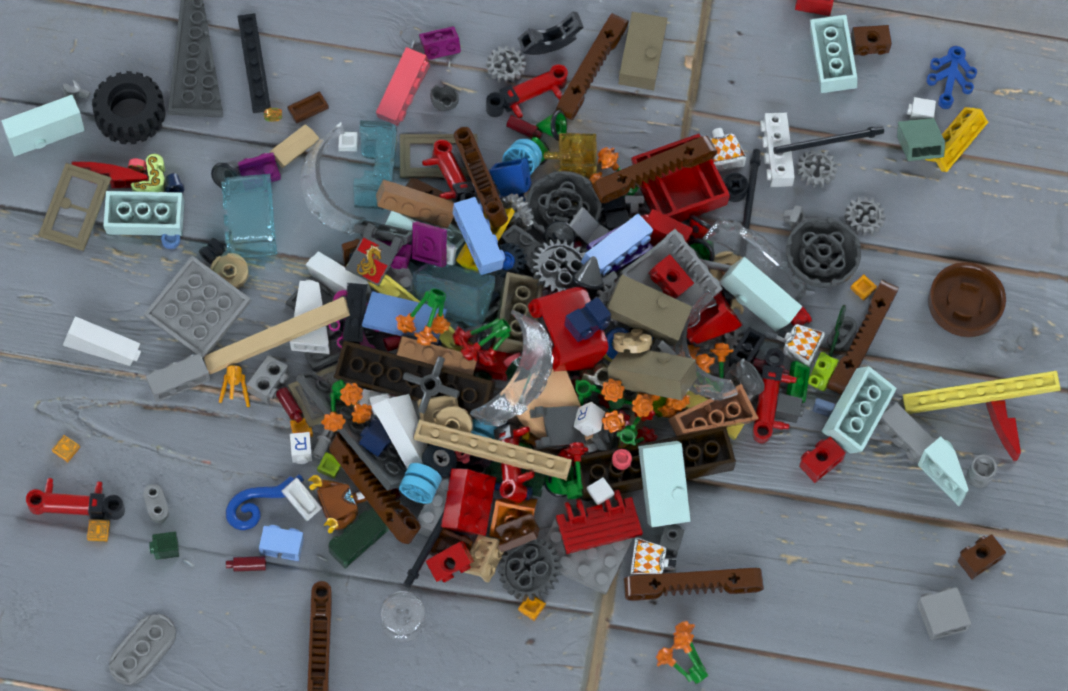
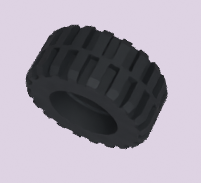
M126 71L125 74L119 72L114 77L109 76L106 78V82L102 81L98 85L99 89H96L93 94L92 107L97 127L105 137H109L113 142L118 140L120 144L125 145L127 142H131L132 145L137 144L136 142L140 140L141 142L146 141L148 136L153 137L156 134L155 130H160L162 127L161 122L165 119V105L162 92L159 90L158 84L154 81L152 82V78L149 76L143 77V73L136 72V74H133L132 71ZM125 99H137L146 104L139 114L132 117H121L112 112L115 105Z

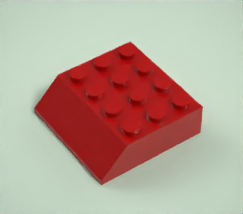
M699 133L631 157L632 165L697 139L701 135ZM712 159L691 168L682 166V169L679 170L676 167L674 173L669 170L668 175L662 173V178L656 175L655 181L649 178L647 184L642 181V186H639L650 211L654 209L679 222L690 219L691 214L698 216L728 205L730 196Z

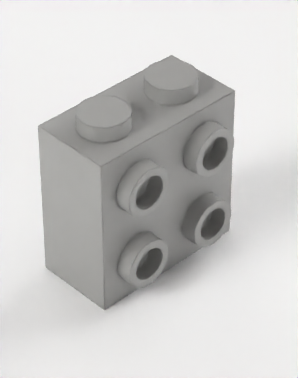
M946 587L935 594H932V592L925 593L917 603L930 641L967 631L971 626V621L958 587L953 589Z

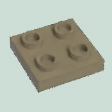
M599 363L592 369L579 370L581 380L588 381L590 385L596 384L603 388V383L609 380L608 365L604 363Z

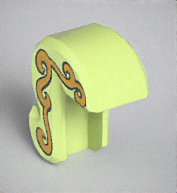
M150 154L146 158L149 181L132 183V192L165 191L166 182L163 174L165 172L163 158L159 154Z

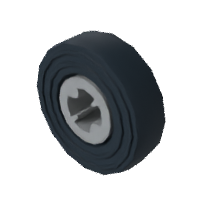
M431 444L426 447L422 454L423 464L437 471L441 477L451 474V469H455L457 465L456 454L451 449ZM438 456L441 458V460H440V461H442L441 463L438 462V460H439V459H437Z

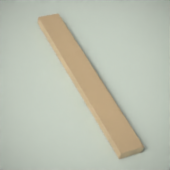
M341 297L207 354L204 360L209 374L211 375L228 366L237 364L350 316L346 299Z
M419 420L414 434V440L564 480H567L572 463L571 459Z

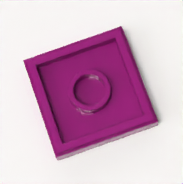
M418 221L412 224V259L438 267H445L447 230Z

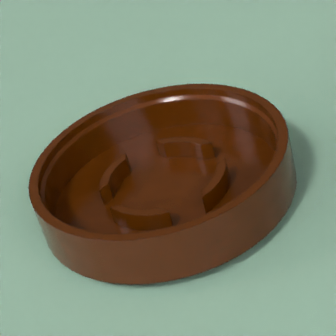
M961 262L952 264L938 273L929 291L928 306L934 320L947 332L961 337H976L989 332L997 325L1006 306V293L1003 284L992 271L979 264Z

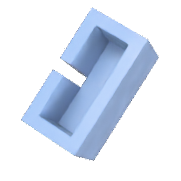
M277 525L264 526L259 545L260 555L278 558V554L282 553V559L299 561L304 541L303 532L294 528L289 530L281 529Z

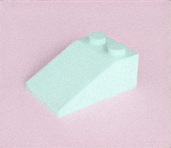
M939 437L924 450L918 466L960 506L969 489L952 444L948 440Z

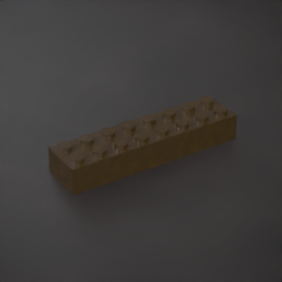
M344 341L334 378L396 396L409 394L411 400L417 401L422 399L424 395L421 385L404 380L403 375L407 372L423 378L432 373L434 365ZM442 367L439 374L442 385L460 391L457 398L458 406L465 409L471 417L486 420L496 382ZM434 380L427 384L428 390H432L435 387ZM439 392L437 395L431 396V398L446 396V394Z
M726 426L618 448L626 449L632 455L631 465L624 470L617 469L612 463L613 453L618 449L581 456L582 500H594L587 491V487L601 478L606 480L613 491L619 490L620 494L642 490L643 482L638 446L672 441L682 443L686 480L733 471L736 459ZM574 462L573 467L576 475V462Z

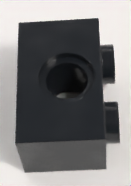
M748 327L732 353L728 366L731 367L733 362L737 364V362L744 358L745 361L752 364L761 350L766 336Z

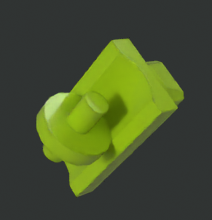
M820 352L809 377L808 384L823 392L826 391L839 360L830 357L824 352Z

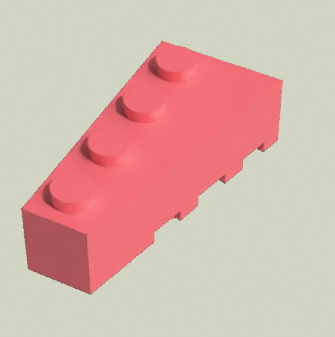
M406 47L377 108L376 114L378 118L397 126L400 121L404 120L406 110L411 105L415 93L430 68L425 54Z

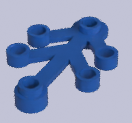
M960 46L951 47L948 50V55L940 59L933 58L930 63V68L937 71L942 65L951 62L949 68L937 74L930 73L926 79L928 85L934 86L938 81L948 77L945 91L938 100V105L942 109L952 107L954 98L951 94L955 79L962 87L964 94H971L974 89V85L971 82H967L957 69L959 63L966 72L965 75L968 79H974L977 75V69L970 67L965 60L966 52Z

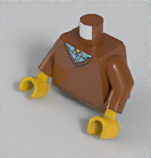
M318 475L310 477L308 481H312L313 484L309 488L311 490L318 488L317 495L327 520L324 526H329L328 533H332L334 530L349 528L358 515L357 504L367 501L360 491L352 493L349 484L323 480Z

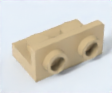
M478 535L470 550V554L475 562L471 563V568L464 573L480 576L485 582L489 583L495 574L500 559H502L501 556L504 555V552L501 553L498 548L499 541Z

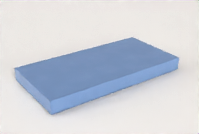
M372 291L362 327L417 340L414 332L424 331L432 308L428 304H423L413 320L416 331L413 333H403L397 328V320L395 318L399 315L407 316L409 313H412L419 302ZM439 308L436 310L434 317H436V314H438ZM443 308V314L445 318L447 309ZM431 331L433 336L437 339V342L431 343L437 345L441 333L436 334L433 331Z

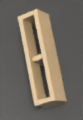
M305 124L273 148L270 153H274L275 161L281 168H284L317 143L319 137Z

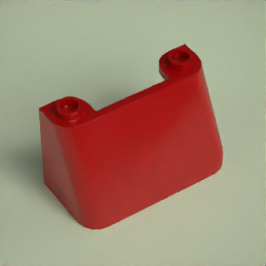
M574 287L533 299L527 305L532 317L540 318L543 316L555 347L549 354V362L554 372L592 369L608 351V341L603 330L599 329L589 339L577 342L564 325L566 315L578 308L582 309L586 303L591 301L587 290L583 287Z
M719 292L688 317L685 323L687 328L685 336L691 343L700 344L735 331L743 324L722 293Z

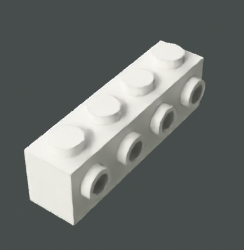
M787 112L765 113L764 120L760 122L761 132H764L762 146L766 148L764 163L768 164L766 180H770V187L793 186L795 176L792 151L774 154L773 152L774 147L791 144Z

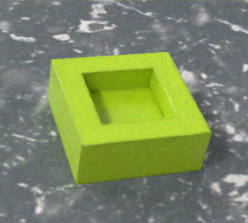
M326 452L317 471L335 479L341 469V465L333 455Z

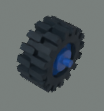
M514 243L499 245V249L504 252L505 261L503 262L502 269L497 270L495 274H500L502 278L505 277L506 272L521 274L522 270L526 268L524 264H527V260L524 259L527 255L523 254L525 250L519 248L520 245L518 244L514 245Z

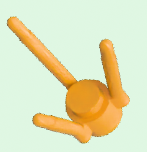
M232 365L227 367L219 403L223 401L227 383L230 384L229 398L233 400L234 386L241 382L246 406L250 407L245 375L242 374L240 366Z

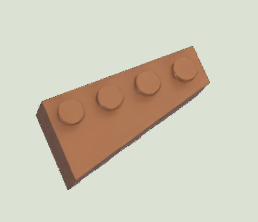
M742 384L668 420L676 436L724 426L727 428L748 424L759 418Z

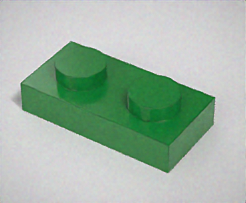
M798 361L791 362L789 375L796 377L797 380L796 383H788L786 395L802 398V403H805L810 367Z

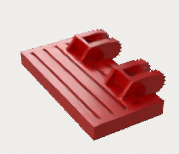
M615 490L614 498L617 502V507L612 508L609 498L604 501L607 512H604L602 504L584 510L581 499L576 500V507L580 516L577 517L573 516L570 503H564L568 521L566 522L564 514L556 515L555 519L565 553L570 554L642 536L643 532L632 497L622 500L620 491Z

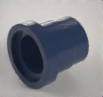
M171 173L166 176V192H184V185L181 183L178 174Z

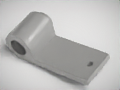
M583 207L573 216L574 219L569 224L587 245L610 232L601 226Z

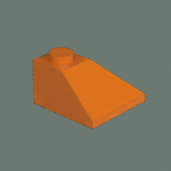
M506 498L496 499L489 536L500 538L496 530L498 525L528 513H532L534 517L537 499L531 498L529 501L524 500L521 503H515Z

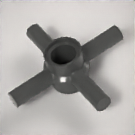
M438 356L432 373L423 378L407 372L404 373V380L421 385V390L424 392L417 412L425 414L431 396L437 395L439 392L454 398L459 397L460 391L442 385L439 378L445 358ZM434 380L435 387L432 390H428L427 384Z

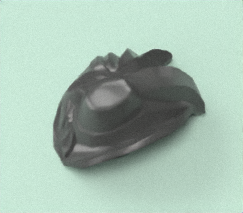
M745 358L737 362L735 371L731 369L735 387L742 384L745 392L749 395H758L764 391V382L760 374L750 362L745 361Z

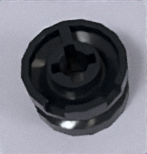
M736 172L726 175L723 182L730 194L729 201L740 202L747 194L749 185L747 178Z

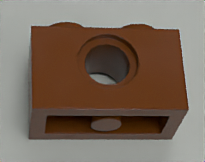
M889 25L853 27L850 37L853 55L865 56L868 54L883 55L889 53L892 45Z
M992 534L988 537L982 536L975 542L976 545L971 548L967 546L960 552L961 555L958 563L971 579H974L1001 561L1007 553ZM976 553H982L985 558L978 557Z

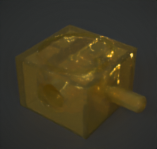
M559 133L558 152H544V159L558 160V171L574 172L589 179L597 170L596 134Z

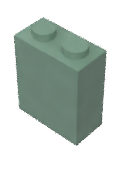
M934 118L898 122L897 138L908 161L944 157L945 140Z

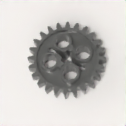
M559 239L556 240L555 244L550 240L548 244L543 243L541 248L538 247L530 263L533 266L530 271L535 273L533 279L539 280L536 285H543L542 291L548 289L549 294L580 287L572 279L573 275L583 266L581 260L585 252L580 254V247L573 248V242L568 246L566 240L561 244Z
M538 538L508 550L507 556H501L505 562L499 563V566L503 568L498 571L502 576L499 580L504 583L502 587L508 590L507 592L511 596L514 594L516 599L521 597L523 601H526L528 597L531 601H534L535 596L541 599V593L543 592L549 595L547 589L554 590L555 588L552 583H559L555 577L562 575L557 570L562 567L558 562L561 557L556 555L558 551L552 548L553 546L550 543L546 544L544 539H541L539 542ZM536 552L535 557L530 559L531 554ZM520 564L519 569L514 571L515 566ZM546 567V571L540 574L541 569ZM530 579V583L524 586L525 581Z

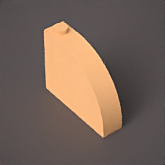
M551 369L511 383L504 388L506 399L510 402L519 421L524 427L528 426L530 428L529 432L538 438L547 437L543 417L531 418L529 410H535V407L539 406L581 407L567 371L554 372ZM593 434L588 437L584 435L585 441L593 438Z

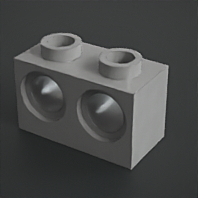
M268 355L248 382V393L268 404L270 399L276 397V392L279 390L280 385L285 384L288 380V366ZM274 370L279 371L276 375L271 374ZM263 385L268 386L266 390L260 389Z

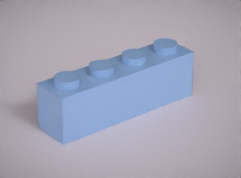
M473 197L454 203L452 214L480 275L502 269L505 255L503 250H500L498 247L496 235L492 234L490 230L489 220L485 219L481 203H478L476 198Z
M637 214L586 252L581 263L584 265L592 256H595L598 260L600 273L605 276L610 272L614 264L617 266L621 264L627 254L631 256L637 251L639 245L642 244L644 246L651 240L650 235L653 229Z

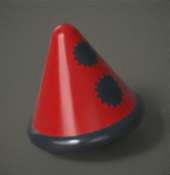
M693 214L690 215V227L693 228L690 240L694 238L706 239L718 231L710 223Z

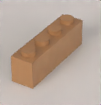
M383 179L376 193L378 207L447 229L454 217L452 214L453 201Z
M404 336L400 338L396 355L435 365L439 356L445 358L443 368L472 376L477 362L474 360L468 361L463 357L462 352L433 344L430 346L417 343V340Z

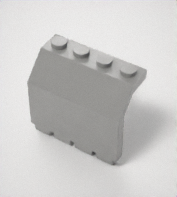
M674 229L650 251L622 270L619 275L623 274L663 293V290L651 280L648 272L670 254L694 282L686 292L677 298V300L692 306L689 314L691 316L723 288L718 279L709 272L707 265L697 257L695 250L685 242L683 235ZM667 276V279L670 282H673V280L669 276Z

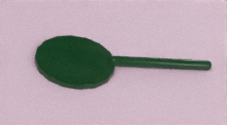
M846 305L842 306L836 322L835 336L829 352L830 357L833 355L839 330L844 320Z

